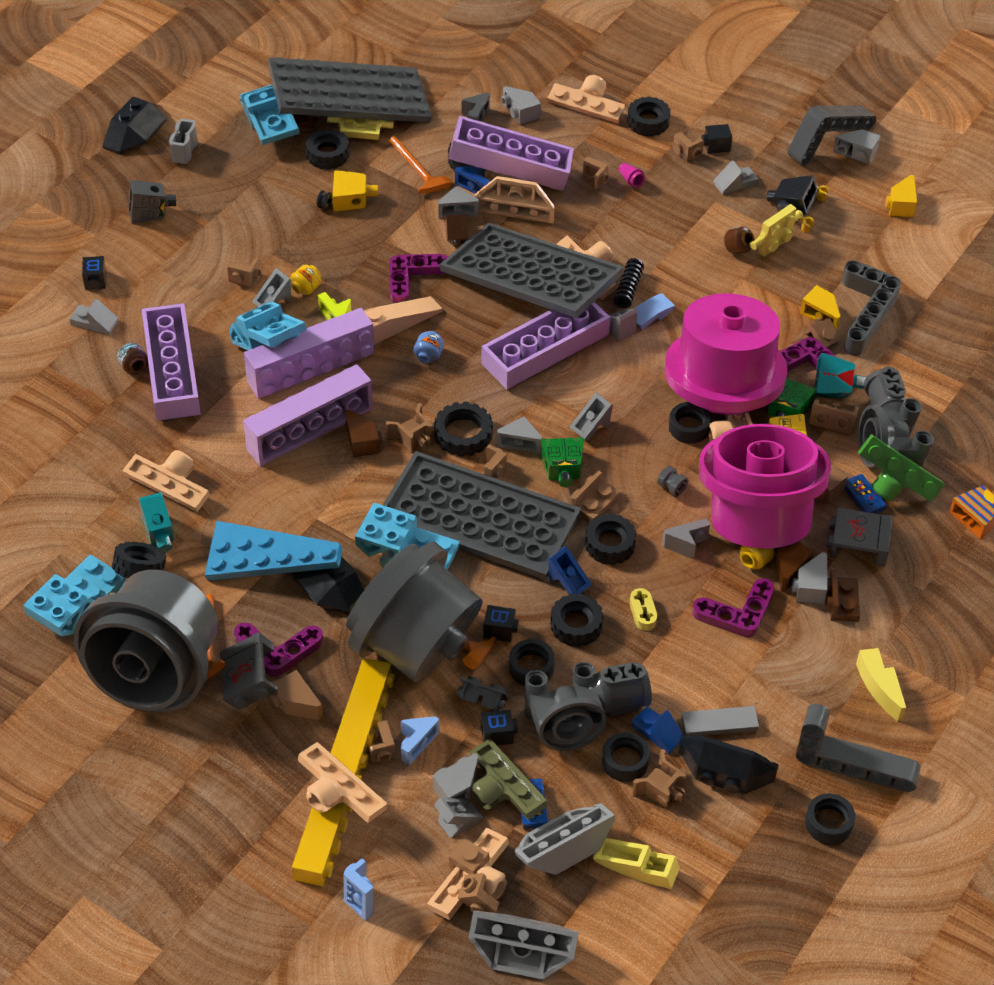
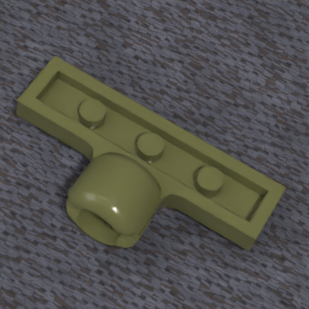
M490 738L470 751L471 755L474 753L478 755V765L486 773V776L475 782L471 787L472 791H474V798L483 809H491L501 801L508 799L529 820L548 807L545 797Z

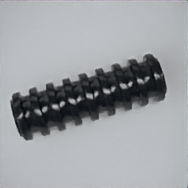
M631 258L626 262L624 274L620 279L614 297V304L619 308L627 309L632 305L644 270V263L639 259Z

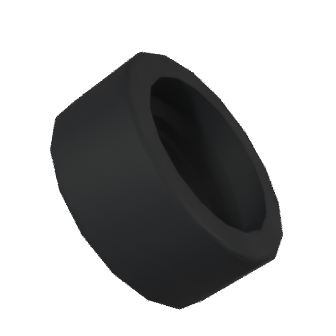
M690 402L680 403L672 409L669 416V431L675 439L684 443H697L708 436L710 431L709 425L711 424V414L708 410ZM693 417L701 421L702 425L696 428H686L677 421L680 418Z
M527 639L513 646L509 655V671L514 680L525 685V677L531 671L522 669L517 663L518 659L528 654L540 656L546 661V666L538 671L544 672L547 675V681L550 680L554 673L555 655L549 645L538 639Z
M621 732L607 739L603 746L602 765L605 772L611 778L622 782H631L641 778L646 773L649 767L650 749L647 742L641 736L634 733ZM619 748H630L635 750L641 756V759L636 765L621 766L612 760L611 754Z
M832 793L820 794L812 799L808 805L805 825L808 833L815 840L829 845L839 844L848 839L852 833L856 814L850 802L842 796ZM821 809H832L839 812L845 818V824L838 829L825 828L817 822L815 814Z

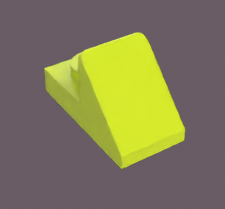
M326 292L318 295L319 310L327 320L351 312V299L337 304Z

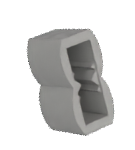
M181 118L176 123L175 132L169 139L172 162L187 164L191 160L192 151L198 144L195 120Z

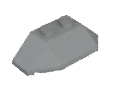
M602 803L595 804L593 807H583L567 811L527 833L520 842L519 847L516 848L515 854L529 868L557 875L600 850L616 819L615 815Z
M473 911L469 939L491 969L544 980L574 960L579 932L552 923L502 913Z

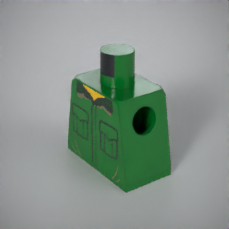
M786 378L785 388L780 396L769 404L768 414L773 417L805 414L813 405L816 388Z
M584 437L541 439V458L548 479L559 480L561 487H569L572 485L573 479L580 478Z

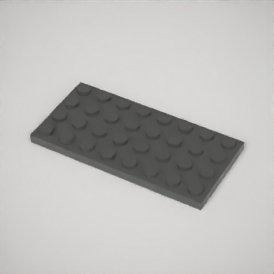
M281 57L268 58L267 64L279 113L426 123L431 121L432 115L417 68L342 63L337 61L286 59Z
M487 223L440 264L442 272L577 318L624 274L623 266L492 223Z
M417 451L413 454L383 506L415 515L417 528L460 541L459 550L544 580L549 575L548 559L564 547L581 514L580 507Z

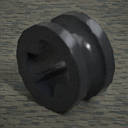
M321 190L317 198V207L329 210L333 202V193L328 192L326 194V191Z

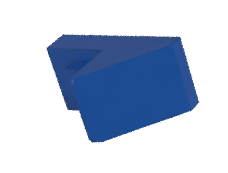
M464 166L455 169V184L474 194L491 182V180L485 178V169Z
M564 546L548 559L550 581L559 579L568 594H581L592 585L567 546Z
M647 706L631 721V726L660 749H664L668 755L680 744L683 733L668 710L660 716Z

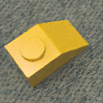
M910 175L891 188L890 196H886V208H889L890 216L914 217L917 197L915 177Z
M816 285L802 299L800 314L812 321L821 318L823 321L830 317L837 331L840 313L835 296Z

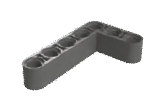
M861 105L814 106L807 111L787 153L799 164L805 166L812 160L826 132L857 131L862 129L867 131L874 126L877 118Z
M851 260L844 267L843 285L871 297L847 333L845 351L850 355L856 356L863 353L897 302L902 283L899 278L859 261Z
M820 704L808 706L796 751L798 761L900 791H915L921 770V765L916 760L826 736L825 731L830 711Z

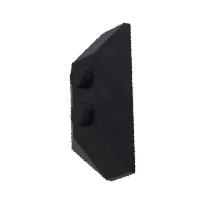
M132 97L111 119L103 143V149L120 155L125 153L126 150L146 144L167 121L163 107L147 100Z
M342 556L339 568L291 572V576L317 606L334 611H342L348 615L364 592L356 572Z
M682 735L679 748L681 757L694 778L706 785L718 786L731 793L744 795L775 782L779 764L770 762L766 757L754 751L704 736L689 737Z

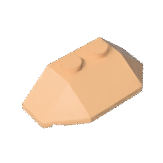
M497 176L475 194L479 201V212L552 224L554 222L555 206L537 182Z

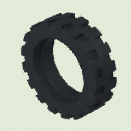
M455 402L451 406L447 405L443 407V411L440 410L437 413V418L435 417L434 420L436 443L440 444V448L443 451L447 450L451 455L458 454V456L464 457V455L468 454L473 456L476 452L481 453L484 451V447L490 444V440L493 437L492 417L490 413L487 414V410L484 407L480 408L476 403L469 404V402H463L459 404ZM464 419L477 423L482 430L471 438L463 439L450 435L445 428L456 420Z

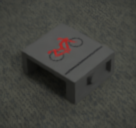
M837 507L836 516H831L829 529L833 530V534H829L827 547L831 548L830 557H835L837 547L877 553L876 565L885 566L889 553L893 516Z
M259 632L220 652V660H223L226 664L221 669L223 700L237 710L245 708L278 691L276 685L265 679L264 655L274 651V645L272 641Z

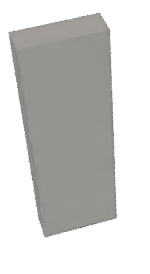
M755 706L682 712L681 716L684 733L689 737L755 732L759 730Z

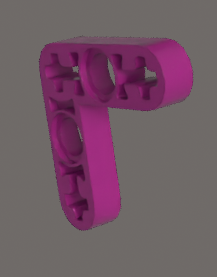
M412 254L391 257L389 261L391 301L399 303L409 300L408 275L444 274L445 272L440 270V265L438 264L448 257L444 254ZM420 262V263H423L424 265L421 266V267H418V266H415L414 264ZM398 264L401 265V270H400V269L397 270V265H398ZM403 278L404 281L397 282L394 279ZM397 290H402V295H397Z
M813 337L804 338L780 351L786 360L787 372L808 361L817 369V361L821 353L836 357L819 340ZM796 354L799 358L793 359L789 355Z
M764 578L756 580L742 610L702 597L694 601L692 614L695 619L744 637H752L757 633L771 602L774 584ZM762 588L766 589L763 593V596L760 597L759 593L762 590ZM758 604L762 609L760 611H753L749 606ZM728 614L732 619L724 621L719 615ZM751 618V625L749 627H745L744 625H746L748 619Z
M240 623L234 629L235 642L238 643L248 638L247 634L250 637L259 631L250 623ZM314 625L308 626L277 648L274 646V651L264 655L265 672L270 676L282 675L320 648L323 644L321 628ZM291 647L300 649V652L294 655L289 654L287 651ZM269 657H271V660H272L275 664L271 665V662H270Z

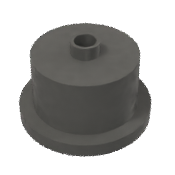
M432 541L421 548L416 544H410L397 553L381 569L357 600L346 622V627L352 632L349 637L348 647L361 658L367 657L376 651L403 674L417 683L428 676L445 657L451 661L463 649L469 639L464 634L479 613L483 599L444 567L448 552L439 544Z
M144 570L130 576L117 593L104 595L93 601L86 608L75 626L74 647L77 657L91 681L107 696L118 703L134 709L151 712H169L188 705L195 699L203 687L208 675L207 651L216 638L218 620L212 604L194 584L171 572Z

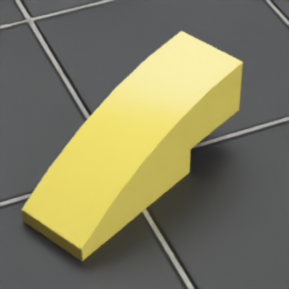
M879 648L860 650L856 665L867 689L890 716L897 722L902 721L906 705L894 667L884 668Z
M609 838L604 840L600 850L593 857L595 862L622 875L668 889H672L680 869L676 856L651 852L648 845Z

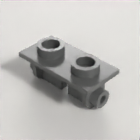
M468 676V679L460 678L464 686H459L457 696H460L461 700L477 704L479 697L482 696L481 706L494 711L504 709L506 702L502 699H509V695L504 691V687L497 684H491V686L481 684L482 680L472 676Z

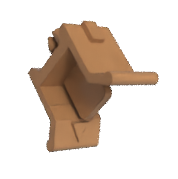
M421 403L417 405L416 421L411 418L402 424L399 422H386V438L398 439L411 453L418 444L423 448H426V445L429 446L433 440V434H435L433 425L422 415Z
M662 749L658 759L659 768H655L647 778L634 780L632 796L647 795L664 808H667L671 795L677 801H682L687 794L685 790L687 774L666 761V751Z

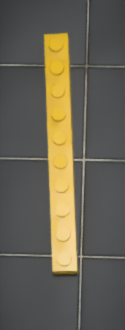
M368 658L362 659L331 750V754L361 781V770L366 769L368 764V748L373 746L375 742L374 730L377 728V722L382 720L381 709L387 706L389 696L387 690L393 687L395 680L391 663ZM338 803L327 812L322 813L317 812L313 808L311 809L292 865L293 880L323 887L326 877H331L334 865L332 862L333 855H338L341 845L339 837L341 833L346 831L348 811L352 812L353 810L347 804Z

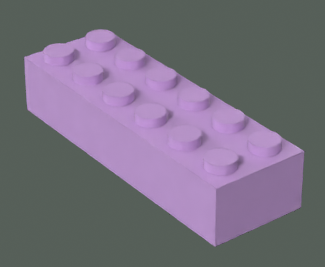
M459 116L448 159L514 178L537 182L540 185L563 191L570 174L574 148Z
M595 302L577 318L550 310L481 346V364L507 390L608 336L610 316Z
M184 303L142 309L157 421L201 415Z
M358 308L311 326L306 331L300 333L298 337L282 341L279 346L269 347L264 344L244 352L247 383L259 399L361 358L368 357L374 354L373 323L363 309Z
M356 364L255 415L249 416L243 420L246 450L259 466H262L345 424V410H351L359 415L373 410L371 379Z

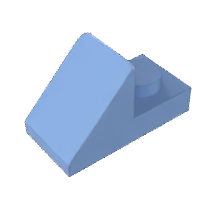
M435 716L401 721V734L407 737L400 746L402 762L410 766L440 733L439 718Z

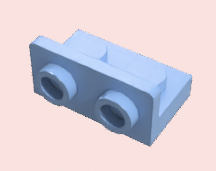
M361 859L356 864H350L343 874L344 902L366 921L373 915V884L366 877V861Z

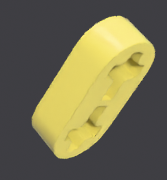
M643 588L633 590L630 595V607L635 624L640 630L650 631L655 628L657 623V612L652 596L648 590ZM637 598H641L644 601V605H641L640 600ZM643 614H646L647 619L650 621H646V619L643 618Z

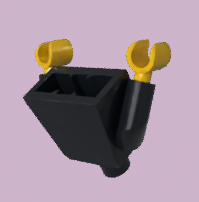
M814 175L787 178L781 180L777 190H768L767 200L768 202H775L778 211L791 204L797 208L796 211L800 210L803 215H807L815 197L822 202L826 200L828 188L824 185L818 187ZM802 217L796 221L802 223L801 230L805 233H809L814 225L812 217Z

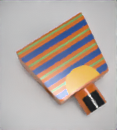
M985 486L977 487L953 498L950 513L979 539H982L994 527V493Z

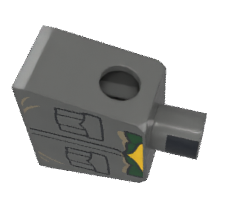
M130 180L128 211L131 223L162 219L165 207L176 206V195H165L163 184Z

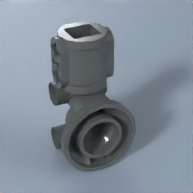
M893 367L878 369L869 374L864 380L863 386L870 399L869 406L864 409L860 418L858 429L859 450L872 434L920 467H923L934 443V437L929 432L921 430L917 431L913 438H910L922 410V405L916 399L905 398L906 389L898 370ZM861 456L866 467L877 468L876 465Z
M587 662L577 663L573 668L572 687L563 686L551 692L548 690L547 675L544 672L534 670L525 677L524 714L527 718L534 721L543 745L556 751H570L588 745L603 732L606 726V716L636 712L642 709V707L651 705L652 701L651 684L647 670L644 665L637 662L609 666L595 673V667Z

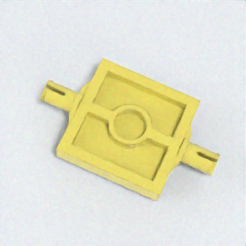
M327 116V123H339L340 132L344 133L348 138L379 140L381 128L393 129L394 121Z
M790 204L763 222L760 236L750 243L751 249L756 250L759 247L758 253L764 257L776 251L779 246L791 240L794 224L803 217V213L800 210L796 211L797 208Z

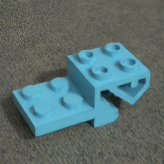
M273 84L239 94L241 105L252 129L255 128L262 145L299 134V128L293 115L279 113Z
M268 302L237 316L236 322L232 323L229 334L233 344L246 350H251L264 344L269 347L279 346L286 339L298 337L307 328L304 321L283 313L280 304Z
M373 503L355 535L356 546L368 557L382 553L379 559V564L382 567L410 544H416L421 548L425 544L435 541L448 552L444 565L448 570L460 547V541L417 528L415 515L377 503Z
M90 554L65 579L55 574L23 605L25 614L60 636L73 635L76 623L86 608L96 599L110 593H116L127 579L115 573L112 567Z

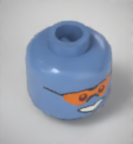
M423 332L418 336L413 352L422 363L436 362L444 349V341L437 332Z

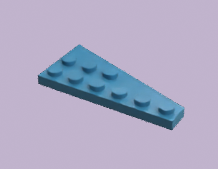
M216 521L205 577L208 581L339 568L343 549L340 543Z

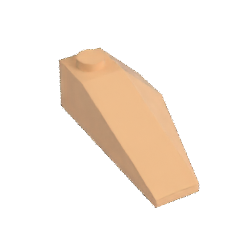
M430 296L364 310V312L373 323L375 345L443 312V309Z

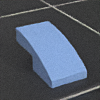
M662 293L636 307V325L644 330L655 319L658 318L661 321L676 306Z

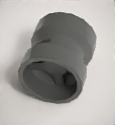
M667 466L657 479V484L662 488H668L669 493L675 497L685 490L689 482L686 476L677 474L676 469L672 466Z

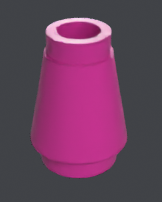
M622 163L619 166L618 172L630 187L638 188L643 185L645 175L641 169L627 163Z

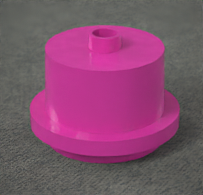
M713 294L694 301L685 311L681 337L672 343L666 353L664 373L669 386L681 398L711 413L725 415L742 414L770 404L783 392L787 378V363L778 349L780 333L778 316L763 302L739 294Z
M752 424L733 428L707 444L702 450L699 459L700 479L704 486L712 492L711 522L714 529L725 539L747 547L778 548L794 544L803 539L809 533L812 526L814 499L826 490L830 482L831 462L827 453L805 434L779 425Z

